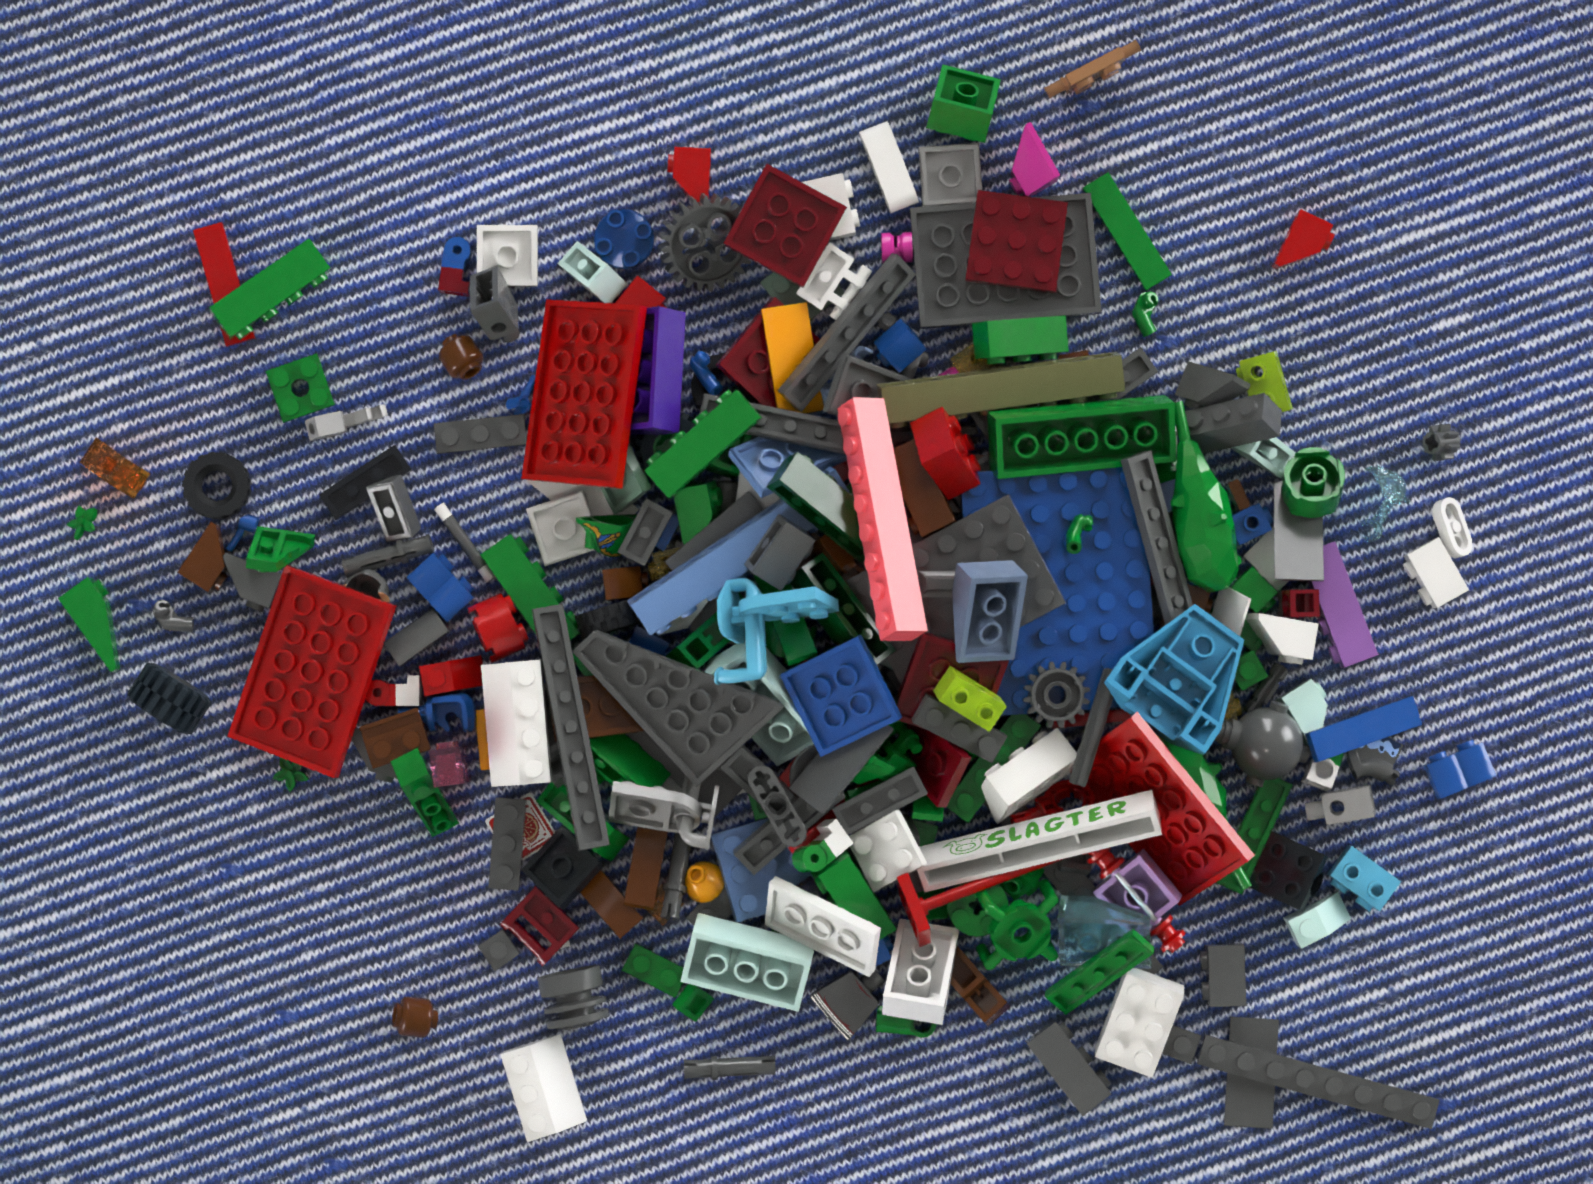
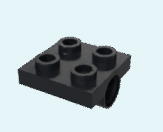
M1272 831L1250 878L1252 884L1250 888L1303 912L1309 898L1315 896L1323 882V873L1321 871L1328 856Z

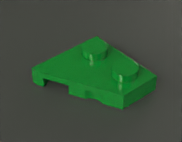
M257 526L246 557V568L254 569L258 572L276 573L313 548L315 534Z

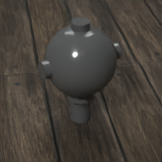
M1271 701L1269 707L1254 709L1245 714L1240 720L1231 718L1228 721L1224 720L1222 729L1214 740L1222 744L1223 748L1231 750L1236 764L1247 774L1245 781L1251 785L1263 787L1265 780H1275L1284 777L1299 762L1306 763L1309 758L1310 748L1304 744L1302 731L1297 722L1287 714L1289 706L1284 703Z

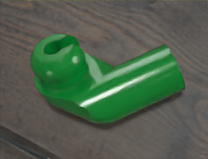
M1152 291L1143 292L1137 298L1132 310V316L1143 338L1157 331L1150 318L1154 307L1158 304V296Z

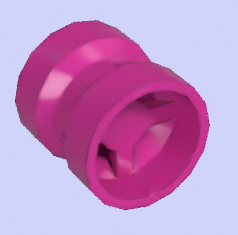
M902 232L899 236H893L891 233H881L882 263L892 253L899 255L905 263L913 261L912 232Z

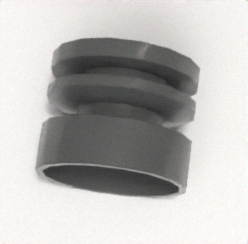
M600 965L578 967L537 978L541 997L555 998L556 1004L543 1009L544 1014L558 1013L559 1017L546 1021L547 1029L570 1030L581 1028L610 1016L609 1008H594V1005L606 1002V996H592L591 990L603 985Z

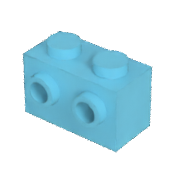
M1347 845L1327 873L1333 879L1330 883L1332 886L1344 894L1347 890L1357 896L1355 902L1369 912L1372 908L1381 911L1401 883L1396 877L1350 845Z

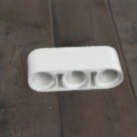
M888 121L860 131L861 141L889 212L893 213L919 203Z

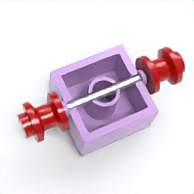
M1111 847L1089 852L1090 857L1086 860L1088 864L1096 863L1101 868L1099 877L1101 879L1107 877L1097 885L1093 893L1126 933L1134 929L1140 934L1148 926L1152 925L1153 927L1147 934L1149 937L1157 936L1162 941L1160 947L1162 952L1169 950L1173 953L1185 943L1182 937L1186 932L1183 929L1175 930L1171 925L1172 915L1169 914L1165 918L1161 917L1180 901L1182 894L1144 848L1121 867L1120 865L1125 859L1123 857L1115 858L1110 852Z

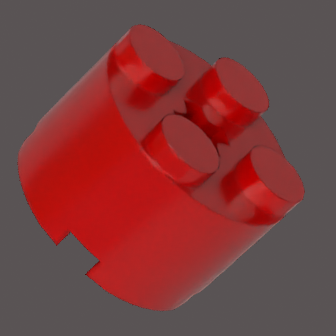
M499 593L467 607L469 614L473 612L476 614L472 623L485 652L491 650L493 656L489 657L491 663L525 649L524 643L529 638L523 624L516 625L512 616L515 614L516 608L509 595L503 597Z

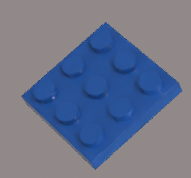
M862 635L850 639L780 674L820 757L902 718Z

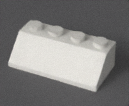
M541 660L481 665L491 787L552 782L544 675Z

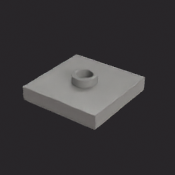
M979 143L918 147L922 207L976 202L977 192L982 190Z

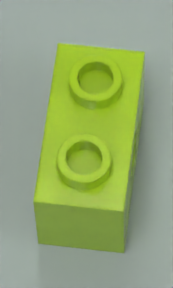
M949 666L933 690L941 703L988 732L991 731L1007 707L1000 696L952 666Z

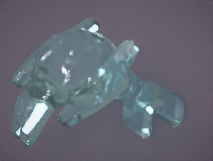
M1370 466L1365 469L1374 474L1380 486L1382 496L1385 498L1376 512L1377 514L1372 519L1361 521V526L1371 525L1374 529L1371 536L1363 537L1366 542L1380 539L1383 532L1382 524L1387 519L1388 514H1390V509L1394 506L1393 504L1400 505L1402 501L1406 504L1410 503L1406 496L1407 487L1403 477L1381 466Z

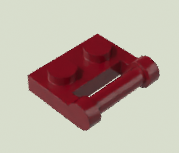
M535 886L499 924L505 931L508 929L538 958L536 961L542 967L580 928L538 886ZM520 915L530 922L551 943L547 950L516 921Z

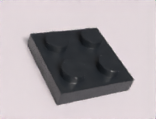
M562 825L521 870L564 911L604 865L589 850L578 851L576 837Z

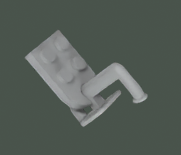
M720 766L716 769V770H719V771H723V770L720 768ZM686 775L684 776L682 793L670 791L660 786L647 787L636 785L630 781H613L608 822L679 833L687 845L709 849L720 786L715 785L712 804L698 802L701 783L696 787ZM700 821L701 823L708 824L707 835L692 833L699 826Z

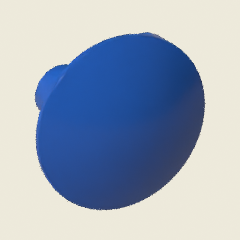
M629 209L610 211L599 222L594 234V247L602 261L616 269H632L639 266L649 257L654 245V233L648 220L640 213Z

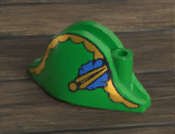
M637 514L576 517V522L586 531L585 548L594 549L608 557L621 556L622 554L618 553V550Z

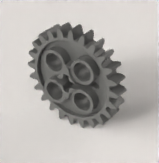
M701 193L700 202H697L690 196L689 206L686 207L682 202H679L681 210L679 213L672 210L669 211L673 217L672 222H662L668 230L658 234L665 240L664 243L658 245V248L666 252L660 256V260L663 263H668L665 270L669 274L674 273L673 278L677 282L683 279V285L686 288L694 284V288L700 292L705 284L706 288L712 292L714 283H717L723 289L726 278L734 283L733 273H745L740 267L742 263L751 264L748 258L730 249L727 255L720 256L726 235L730 232L742 207L737 203L731 205V200L726 196L720 201V197L716 193L712 195L710 201L704 193ZM721 217V225L716 229H711L713 220ZM693 228V236L688 240H683L684 232ZM710 238L708 240V246L704 247V245H706L705 239ZM688 248L685 253H682L684 249ZM698 256H703L702 263L698 267H692L693 260Z

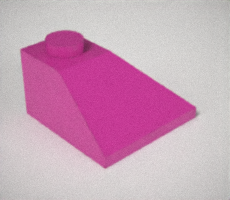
M1031 122L1027 123L1022 131L1010 173L1013 178L1009 180L1016 195L1022 194L1027 197H1031L1055 184L1060 177L1059 171Z

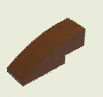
M637 827L623 905L654 910L668 832Z
M602 869L580 892L620 939L644 918L635 907L623 905L625 898L623 892Z
M957 945L950 984L989 1027L1011 1006Z

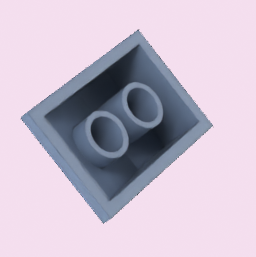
M1013 560L956 563L952 597L955 652L958 663L1015 659L1028 575Z

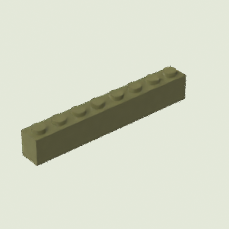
M1115 351L877 384L878 398H884L890 428L908 426V421L916 420L940 407H943L949 416L954 415L957 419H964L968 417V413L978 411L980 415H987L989 411H998L997 409L1007 407L1010 410L1028 408L1027 405L1039 403V407L1058 405V400L1069 399V403H1081L1087 401V396L1099 395V399L1117 397V392L1125 391L1122 356Z

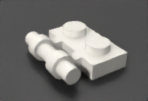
M829 243L820 256L804 288L800 287L796 295L821 311L828 301L831 302L835 307L829 316L837 320L859 291L867 284L866 281L872 271L862 265L857 274L853 273L849 268L855 259ZM844 278L850 284L842 297H840L834 291Z

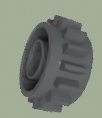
M1053 661L1048 662V669L1046 670L1042 666H1037L1039 674L1036 676L1029 674L1027 677L1032 682L1030 685L1023 686V689L1028 691V696L1022 700L1023 702H1030L1031 705L1027 713L1035 712L1038 714L1035 719L1037 723L1046 719V727L1049 728L1052 727L1054 721H1057L1059 728H1064V720H1068L1071 724L1076 723L1074 715H1084L1085 712L1081 709V706L1090 702L1084 698V693L1089 692L1090 688L1082 686V682L1086 677H1077L1075 674L1078 668L1072 667L1069 671L1066 670V662H1061L1058 668H1055ZM1054 686L1061 687L1064 692L1062 701L1057 704L1052 703L1048 697L1049 690Z

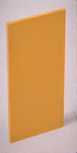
M807 302L761 309L776 407L795 412L800 411L794 409L777 390L814 347ZM820 390L800 413L823 410L824 406Z

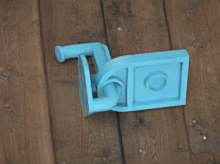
M748 578L726 580L717 599L718 627L723 637L736 644L744 643L746 639L747 667L724 670L723 667H718L714 673L715 684L753 681L765 676L767 672L765 621L781 620L783 623H795L800 621V617L810 616L813 619L827 618L828 613L839 612L838 599L815 586L762 594L754 581ZM746 591V598L740 600L738 592Z

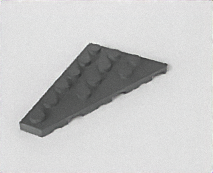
M594 630L572 651L696 787L784 708L781 702L736 684L721 683L716 685L713 675L599 630Z

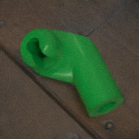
M1078 514L1073 518L1066 533V547L1069 553L1077 554L1081 551L1082 531L1090 532L1092 530V516Z

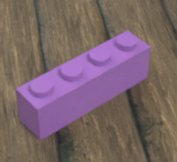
M1334 541L1323 545L1324 581H1308L1310 589H1319L1321 618L1317 619L1323 636L1328 635L1332 646L1328 647L1330 657L1334 664L1339 663L1340 668H1345L1377 656L1378 652L1338 547Z

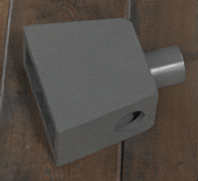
M498 265L470 275V311L490 340L502 337L507 343L515 341L520 336V331L518 330V306Z

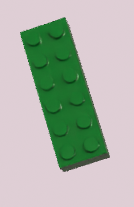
M1165 395L987 412L990 471H993V475L998 479L1122 467V459L1143 451L1152 452L1155 464L1176 462L1175 402Z

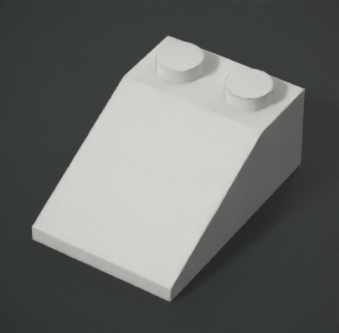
M899 919L883 994L882 1015L943 1025L959 936L957 928L929 924L931 928V943L919 947L909 920Z

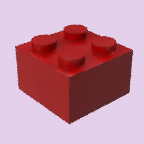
M940 407L910 422L921 464L948 500L981 484L977 473L981 470V467L975 455L971 452L975 450L974 444L967 433L964 435L961 433V426L954 415L949 416L945 409Z

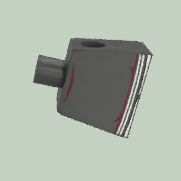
M849 970L811 993L810 998L848 1041L878 1006L879 1001L872 992L885 980L876 970L870 977L864 975L860 979L852 970Z

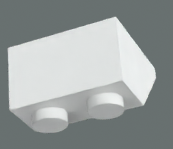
M1247 613V622L1258 638L1262 640V644L1269 654L1279 656L1278 662L1302 665L1303 660H1313L1319 624L1262 613Z

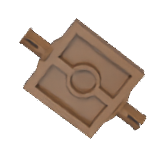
M1136 40L1121 48L1118 47L1066 74L1064 78L1060 77V80L1044 87L1049 99L1063 91H1066L1067 94L1075 91L1076 95L1091 88L1095 79L1102 77L1104 81L1118 74V70L1122 68L1123 61L1131 55L1140 52L1141 48Z

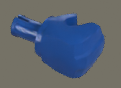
M466 693L428 696L424 706L398 707V714L418 708L423 724H426L430 732H437L439 725L447 732L453 731V727L449 722V716L452 713H455L460 719L464 732H475L476 729L475 704L473 699Z

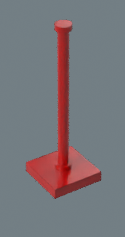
M1063 859L974 880L927 899H923V897L918 898L909 874L905 873L897 876V891L919 947L931 943V928L926 918V915L929 914L928 911Z

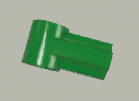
M878 1005L875 1032L914 1035L923 1038L930 1036L935 1031L936 1024L931 1023L930 1027L925 1031H920L914 1027V1020L882 1015L883 1005Z

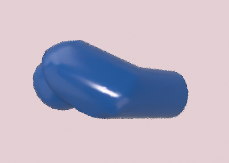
M698 351L695 356H691L689 365L707 392L711 395H718L722 391L723 386L707 367L710 363V357L705 352Z

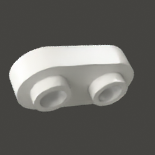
M1450 497L1435 502L1432 509V517L1448 554L1452 558L1468 555L1472 550V538L1460 505L1455 499Z

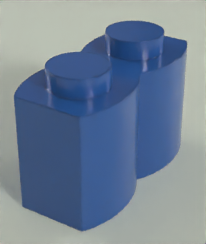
M432 553L406 578L443 619L449 622L475 598L471 594L475 588L464 576L458 579L451 572L455 566L443 553L439 557Z
M1471 739L1456 745L1458 751L1447 755L1444 750L1428 757L1430 763L1423 766L1437 799L1447 797L1497 776L1483 742L1475 744L1474 740Z

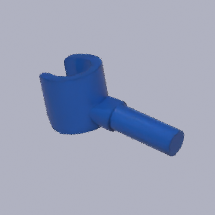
M535 375L531 376L520 396L511 397L506 401L507 409L516 408L514 415L525 414L530 410L528 398L534 388Z
M250 514L241 517L238 529L226 549L233 552L245 531L254 534L259 518Z

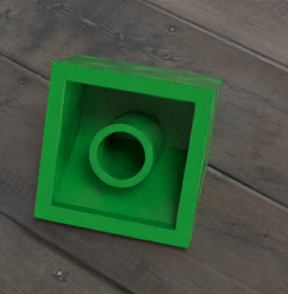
M942 64L926 128L936 130L939 133H948L966 138L967 140L985 143L1001 79Z

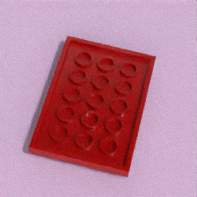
M546 299L521 479L616 489L623 488L647 314L646 306Z
M286 565L283 569L227 737L329 777L339 778L397 605L296 567Z
M1138 712L1101 737L1087 785L1094 792L1095 803L1153 790L1160 813L1162 835L1128 844L1136 854L1144 848L1182 894L1180 901L1177 903L1179 906L1247 863L1255 855Z

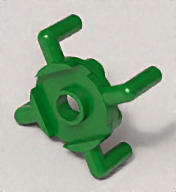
M1043 879L1038 883V887L1045 898L1038 906L1023 900H1015L1010 906L1001 910L993 903L986 889L976 893V897L984 912L994 919L988 929L992 944L995 947L994 952L991 954L987 945L983 943L976 947V952L985 969L993 970L1004 958L1010 961H1017L1016 958L1026 957L1028 960L1041 954L1049 961L1057 960L1058 953L1050 940L1051 923L1047 914L1058 903L1059 899L1047 879ZM1021 927L1028 928L1025 935L1021 937L1014 936L1017 929Z

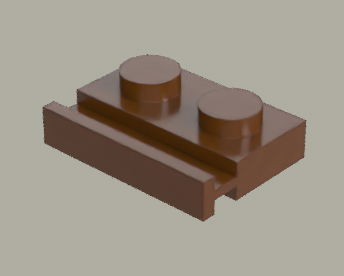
M418 708L359 727L373 769L390 764V761L416 748L421 753L432 750Z

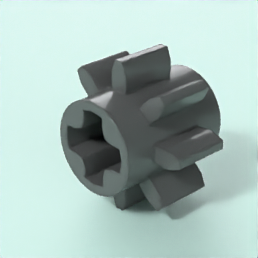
M1451 424L1429 426L1430 432L1423 436L1424 452L1433 454V461L1454 459L1453 453L1460 448L1459 432L1451 430Z

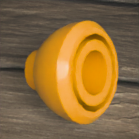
M700 861L687 869L684 886L687 887L686 893L692 900L706 903L720 895L724 888V881L718 865L709 861Z

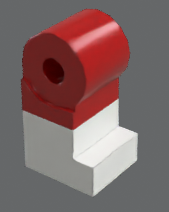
M407 675V684H390L385 680H372L365 699L374 706H423L421 675Z

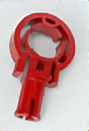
M1069 780L1059 781L1050 786L1044 796L1035 799V807L1010 815V822L1014 824L1063 812V808L1057 804L1061 799L1069 798L1070 793L1074 794V798L1081 800L1083 803L1082 807L1095 804L1094 792L1088 785L1081 787L1070 783Z

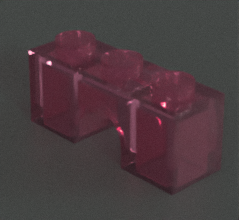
M458 741L435 744L436 750L429 751L434 788L471 782L467 747H459Z

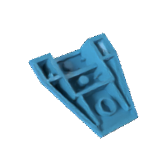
M1194 604L1121 657L1104 681V684L1120 708L1131 716L1138 712L1150 728L1168 743L1204 755L1222 729L1244 639Z

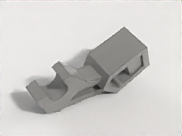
M382 404L345 415L343 411L314 416L305 420L309 440L314 441L348 432L347 428L384 418L388 416L386 405Z

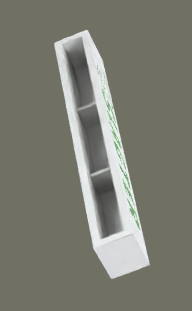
M1153 790L1144 791L920 846L919 848L927 864L917 869L924 892H929L1162 835L1160 813Z

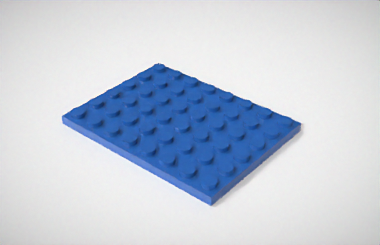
M1123 468L1005 479L996 478L993 475V471L977 472L981 484L961 494L962 519L1009 494L1066 601V604L1019 628L1015 659L1009 660L997 695L1001 697L1007 706L1002 715L1028 714L1027 710L1031 707L1030 702H1023L1022 700L1028 696V691L1024 690L1023 686L1030 685L1032 682L1027 676L1029 674L1035 676L1039 674L1037 666H1042L1045 670L1048 669V662L1051 661L1055 664V668H1058L1061 662H1066V670L1069 671L1072 667H1076L1078 669L1075 675L1077 677H1086L1082 682V686L1090 688L1089 692L1084 693V698L1090 702L1089 704H1082L1081 709L1091 710L1103 669H1113L1121 657L1154 634L1150 568ZM1078 514L1092 516V530L1090 532L1082 531L1081 551L1077 554L1069 553L1066 547V533L1073 518ZM1054 686L1049 690L1048 697L1052 703L1057 704L1062 701L1064 692L1061 687ZM1113 697L1110 708H1120Z

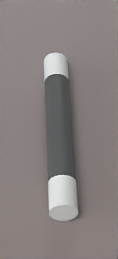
M444 502L434 509L485 582H490L496 576L484 561L480 552Z

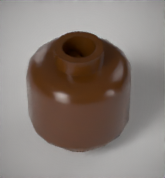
M453 334L442 342L443 347L439 352V360L451 377L468 380L481 371L484 357L473 338L468 335L458 336Z
M407 996L402 998L400 1003H395L392 1013V1026L396 1027L400 1035L424 1038L428 1036L431 1028L435 1029L437 1027L438 1011L433 1010V1005L429 999Z

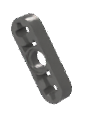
M763 765L753 768L748 776L749 786L778 837L787 846L797 847L801 845L807 837L806 826L775 772ZM759 771L764 775L770 774L771 778L767 780V783L771 789H774L776 785L779 789V792L769 794L765 800L762 799L761 794L767 793L762 785L756 786L754 783L758 779L756 773ZM775 797H781L786 802V810L781 815H774L769 810V803ZM791 812L795 818L789 819V822L794 828L800 827L801 832L798 833L799 839L797 841H794L792 838L786 839L785 834L788 832L786 825L782 823L778 827L776 823L777 820L788 817Z

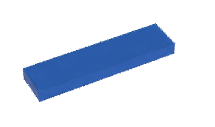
M1408 696L1305 733L1315 763L1420 726L1422 722L1414 697Z

